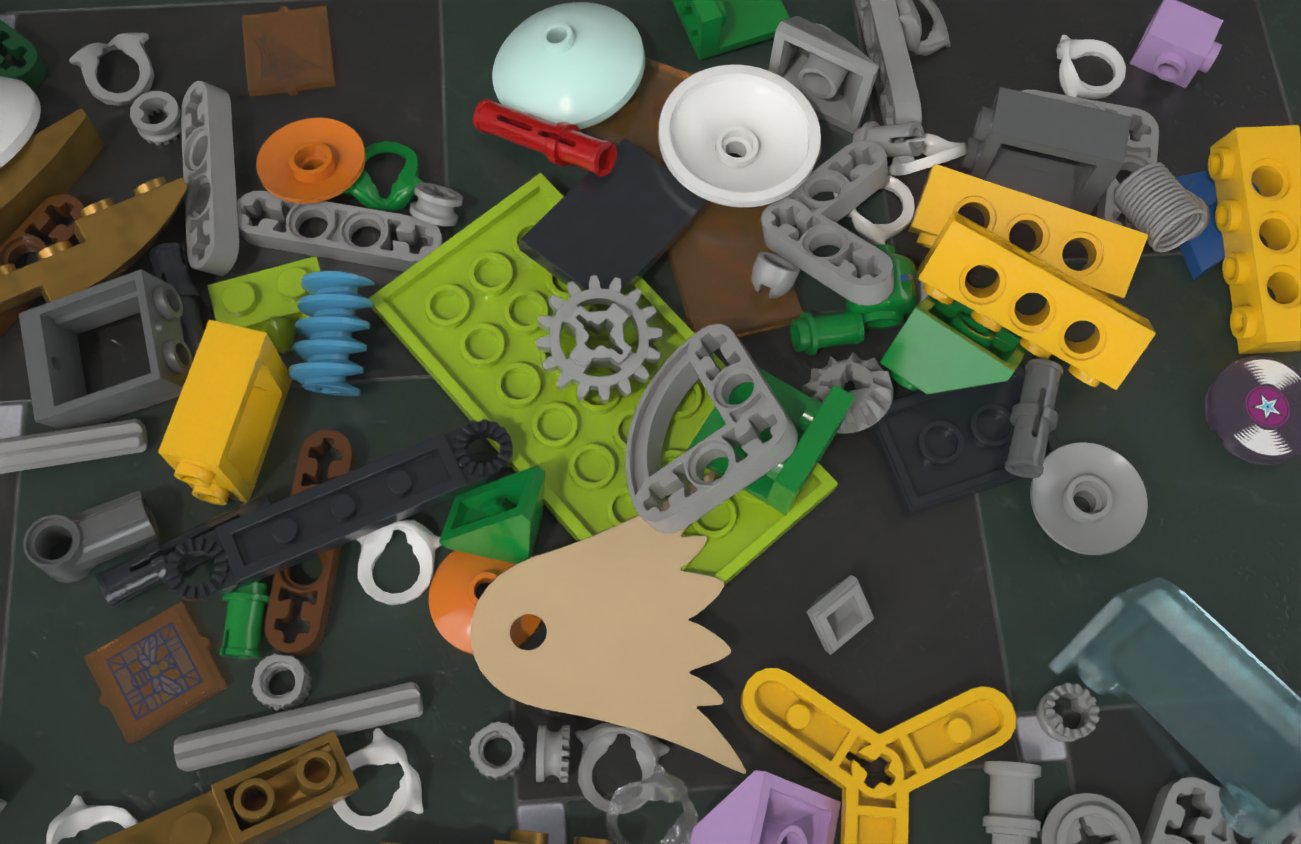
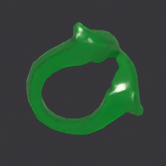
M383 141L365 148V162L370 157L385 152L396 153L406 160L404 168L398 175V180L392 184L390 196L387 199L380 197L376 185L373 184L371 177L365 169H363L356 182L343 193L353 195L369 209L395 212L404 209L415 195V185L424 182L419 179L420 164L416 153L407 146L397 142Z

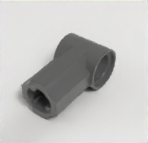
M138 490L69 517L54 514L40 518L26 531L23 539V548L27 558L56 581L70 583L86 577L95 565L142 548L155 539L160 540L156 519L146 497ZM66 539H72V545L67 554L59 559L51 560L52 549L57 543Z

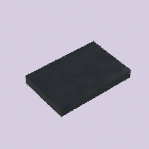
M624 138L616 146L617 158L610 173L601 177L590 171L520 239V251L565 285L573 281L581 291L589 290L590 277L597 275L600 288L609 289L615 277L621 279L620 293L625 295L703 214L709 203L708 200L688 190L673 176L667 167L627 138ZM592 304L600 311H606L610 307V305Z
M1022 362L1019 363L1008 381L926 394L921 391L893 400L887 413L877 423L869 427L906 517L1024 478L1013 475L1005 469L1015 427L1010 422L1013 406L1020 403L1026 374ZM1054 431L1049 432L1044 459L1051 452L1061 447Z

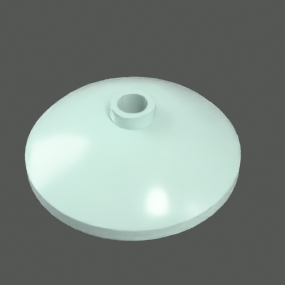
M588 2L555 5L539 11L523 21L503 42L493 65L492 80L494 90L501 105L529 113L555 124L565 121L578 126L580 130L585 129L612 116L633 96L644 74L645 50L637 28L621 12L605 5Z

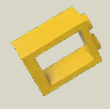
M209 320L158 451L175 470L174 476L186 482L193 489L192 495L200 500L217 505H227L228 499L247 502L251 498L292 382L288 375L287 367L267 333L214 320Z

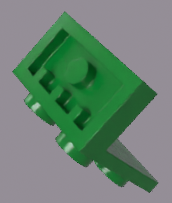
M671 0L699 60L774 38L779 23L790 18L781 0Z
M759 368L796 428L798 434L797 445L793 453L784 462L746 486L743 490L787 515L843 424L856 396L834 384L824 402H821L816 398L812 399ZM744 382L737 385L730 393L728 403L737 405L745 402L753 392L754 383ZM716 406L691 442L688 450L726 425ZM770 427L760 433L763 440L762 443L769 441L773 437ZM740 444L734 450L744 459L748 455L741 448L742 445ZM718 457L712 460L706 468L722 477L728 468L729 460L727 457Z

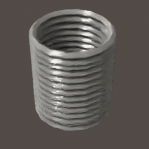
M1161 162L1149 163L1132 172L1123 180L1114 194V204L1129 219V222L1132 223L1136 230L1148 234L1146 242L1155 252H1167L1177 248L1190 239L1200 229L1205 220V211L1202 210V207L1195 202L1196 200L1189 195V192L1182 187V184L1175 179V176Z

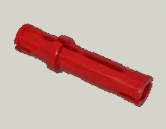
M489 98L483 99L475 108L473 123L480 132L489 133L517 145L546 154L548 160L554 164L563 167L572 164L601 177L610 173L615 165L617 158L616 146L607 140L602 141L581 133L578 126L565 121L555 124L529 113L501 105Z

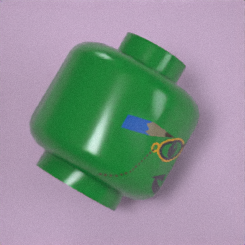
M873 245L891 258L894 276L893 292L886 300L869 306L858 305L845 298L847 311L861 313L864 328L879 329L900 326L904 324V317L911 314L917 306L915 264L910 258L896 254L895 247L892 245Z

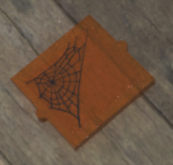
M326 6L294 10L281 7L278 12L242 16L247 86L250 97L285 92L295 96L301 90L336 86Z

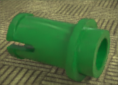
M844 311L813 316L810 312H802L799 318L792 319L790 322L791 342L796 352L804 351L807 356L815 355L819 348L850 343L859 344L864 340L862 315L855 311Z
M254 582L222 596V601L228 602L220 656L242 659L260 658L261 652L259 649L265 605L269 604L270 596H266L268 585Z

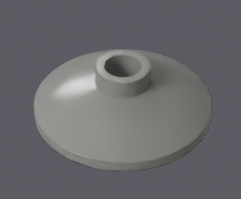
M1087 442L1064 445L1046 456L1043 462V474L1038 478H1032L1030 499L1035 517L1049 537L1061 546L1076 553L1104 555L1123 548L1139 534L1146 520L1148 499L1140 475L1127 459L1108 447ZM1075 496L1083 497L1090 505L1088 513L1081 511L1075 505Z

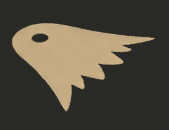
M709 473L703 477V480L705 482H713L715 473ZM693 484L688 486L691 490L689 492L690 494H693L695 491H697V488ZM669 500L663 502L661 512L666 511L670 507ZM639 515L595 536L516 564L500 574L484 591L476 604L471 619L470 641L472 653L480 671L503 694L521 703L541 709L597 719L647 733L688 748L730 769L746 774L741 760L731 745L712 722L697 709L698 706L721 705L723 698L709 684L690 674L691 670L717 662L731 653L730 647L724 640L705 627L689 621L690 618L704 610L720 594L724 587V582L715 577L680 570L703 548L707 541L705 535L681 537L686 528L674 534H663L654 530ZM525 614H533L541 618L547 629L544 642L533 650L518 648L510 637V629L513 622Z

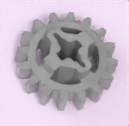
M597 275L590 277L589 290L581 291L573 281L567 283L568 300L564 301L554 295L549 299V305L555 316H539V327L549 332L550 335L536 340L537 350L551 352L552 354L542 363L544 372L549 373L559 369L561 374L556 383L557 388L562 391L569 387L571 383H574L578 386V400L582 402L586 399L590 390L598 391L602 404L608 403L610 389L616 387L625 398L630 396L632 391L629 380L633 377L645 384L649 380L650 374L642 365L643 362L649 364L658 363L661 354L654 348L648 347L649 343H655L662 338V329L647 326V323L655 317L656 309L652 306L640 310L637 305L642 291L637 288L627 296L621 294V279L616 277L611 282L609 289L600 288ZM592 304L610 305L606 311L588 312L583 308ZM630 321H632L638 337L636 354L624 342L623 331ZM563 326L568 329V333L576 341V347L572 350L567 360L560 346V335ZM604 329L610 332V349L602 345L596 347L594 351L588 348L589 334L587 332L591 331L596 335L602 333ZM611 367L617 372L604 377L587 375L592 368Z

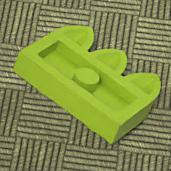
M317 256L207 285L216 321L265 332L278 352L284 355L288 354L296 339L295 323L300 319L309 317L300 312L298 301L301 297L311 295L301 286L303 276L312 272L322 271Z

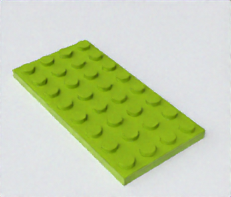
M539 173L373 294L369 299L373 301V307L371 308L470 421L477 420L478 422L482 421V419L488 420V422L495 421L499 426L506 429L511 437L513 446L511 467L516 473L537 465L545 471L544 505L571 536L579 542L639 516L629 493L625 466L626 446L632 419L642 395L657 371L695 333L640 278L625 296L637 288L642 291L637 305L638 308L641 310L654 306L656 309L655 317L647 323V326L662 329L661 340L649 343L648 347L654 348L661 353L658 363L649 364L643 362L642 364L650 374L649 380L644 384L632 377L629 380L632 391L630 396L625 398L616 387L610 389L608 403L604 404L601 403L598 391L590 390L588 396L582 402L578 400V386L574 383H571L569 387L562 391L557 388L556 383L561 374L559 369L554 372L545 373L542 368V363L552 354L551 352L537 350L536 340L550 335L549 332L539 327L538 320L539 316H555L549 305V299L554 295L564 301L568 300V287L520 251V239L564 197L542 173ZM593 305L583 307L588 312L600 311ZM630 321L623 331L624 342L636 354L638 337L632 321ZM563 326L560 335V346L567 360L572 350L576 347V341L568 333V329ZM604 329L599 335L591 331L587 332L589 334V349L594 351L599 345L605 346L607 349L611 348L609 345V331ZM712 353L714 362L723 370L726 366ZM611 367L592 368L587 375L604 377L617 372ZM700 379L688 390L670 420L663 440L660 469L688 451L691 442L715 407ZM486 438L500 453L499 445L494 440ZM818 463L787 515L742 489L691 523L682 533L681 537L705 535L707 541L700 552L690 562L681 567L680 570L715 577L722 580L725 586L835 491L838 483ZM705 468L703 477L712 471ZM715 473L713 481L721 478V476ZM689 480L685 482L687 486L692 484ZM669 494V495L665 496V497L661 500L662 503L665 502L666 500H668V498H669L671 495Z

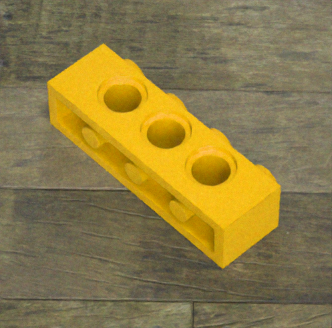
M1299 125L1238 127L1210 147L1208 171L1210 177L1215 181L1218 203L1215 212V222L1218 230L1222 232L1225 252L1222 267L1223 277L1230 288L1233 309L1230 315V328L1234 337L1237 338L1239 354L1301 351ZM1252 183H1254L1257 186V188L1260 191V194L1256 192V190L1253 188ZM1259 234L1265 238L1268 247L1262 243ZM1267 286L1274 292L1276 301L1270 297Z
M934 164L929 171L908 229L910 232L919 234L917 244L931 248L952 212L958 213L959 209L965 206L979 209L985 219L984 228L1009 242L1011 228L1018 223L1026 224L1034 230L1036 235V243L1029 252L1030 254L1113 300L1125 298L1148 238V234ZM1069 241H1077L1087 250L1088 260L1080 271L1072 270L1064 263L1062 253ZM980 265L995 270L993 267L989 265Z
M955 211L952 212L919 266L918 279L925 283L922 289L928 295L947 305H951L956 300L973 310L971 317L979 324L994 332H1000L1003 327L1022 337L1019 343L1026 350L1046 360L1053 354L1070 364L1068 371L1073 376L1092 387H1097L1100 382H1103L1117 390L1156 334L1147 318ZM977 265H989L998 272V277L989 287L976 288L971 286L965 278L968 271ZM1027 293H1039L1047 299L1045 307L1034 315L1021 314L1015 309V304L1021 296ZM1089 321L1095 325V331L1089 339L1083 342H1072L1066 339L1064 335L1067 328L1074 322Z

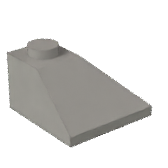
M795 16L781 21L776 28L768 71L781 76L798 88L821 119L854 134L856 129L861 126L879 66L845 37L832 32L822 24H814L804 18Z

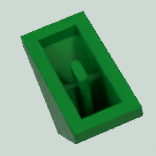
M537 465L456 496L439 543L447 549L513 564H519L530 559L543 520L545 471Z

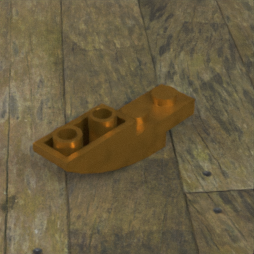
M164 177L152 179L133 190L134 197L117 204L111 198L95 202L80 211L82 218L75 220L74 234L80 244L73 247L69 241L53 244L36 254L39 261L20 269H16L13 263L0 266V313L40 296H43L46 303L119 277L155 243L171 222L187 190V185L181 177L169 183L166 182Z
M333 730L211 785V791L92 844H263L359 790V786L337 735Z

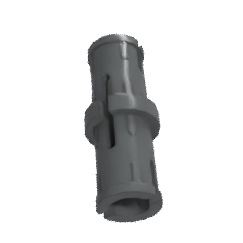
M1032 359L1028 361L1025 367L1026 374L1020 403L1012 408L1010 422L1015 427L1005 469L1019 477L1038 478L1043 474V462L1049 432L1056 430L1059 415L1054 411L1063 368L1058 363L1046 359Z

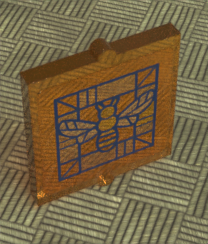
M182 601L84 657L103 694L99 698V703L104 707L110 708L127 744H134L229 687L210 652L213 646L212 641L207 637H202Z

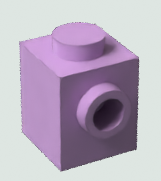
M1163 0L1148 24L1129 64L1152 73L1162 80L1186 88L1198 70L1204 73L1209 71L1219 54L1222 44L1214 40L1223 20L1180 1Z

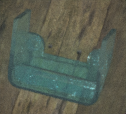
M1157 577L1116 595L1048 665L1057 675L1078 665L1077 673L1080 678L1098 694L1105 695L1109 692L1116 696H1123L1128 692L1223 784L1218 792L1223 803L1220 812L1226 822L1237 833L1246 838L1253 837L1250 844H1279L1301 824V698L1172 582L1162 577Z

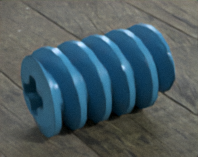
M341 271L312 272L304 275L301 279L302 288L311 295L300 298L298 309L309 317L298 320L295 323L294 330L297 334L308 340L295 342L292 345V354L304 361V363L291 365L288 369V375L291 379L303 384L301 387L304 389L338 396L361 395L360 389L346 383V377L364 373V367L350 361L349 354L367 351V345L353 339L352 332L370 329V323L355 316V310L373 307L371 299L358 294V288L375 285L373 281L356 274Z

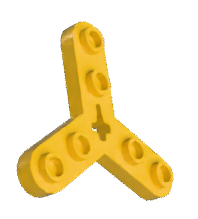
M766 668L756 672L746 682L741 694V710L743 715L756 730L842 789L840 844H908L909 792L1002 746L1011 738L1016 728V714L1009 699L1000 691L983 686L970 689L880 734L870 729L792 674L779 668ZM851 752L858 758L870 763L878 757H882L887 762L884 772L891 778L890 784L887 785L880 782L872 788L868 787L864 783L867 772L855 760H848L846 758L847 753Z

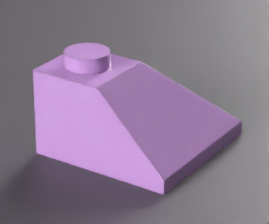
M755 770L693 827L690 844H834L841 802L766 771Z

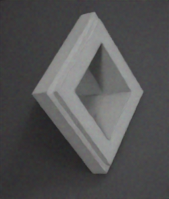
M850 575L816 597L806 611L824 650L830 655L874 619L858 579L853 575Z

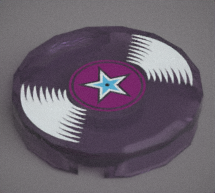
M1250 356L1234 361L1213 379L1205 396V416L1211 431L1216 429L1218 435L1224 440L1221 445L1232 455L1251 464L1275 466L1301 455V372L1296 367L1274 357Z

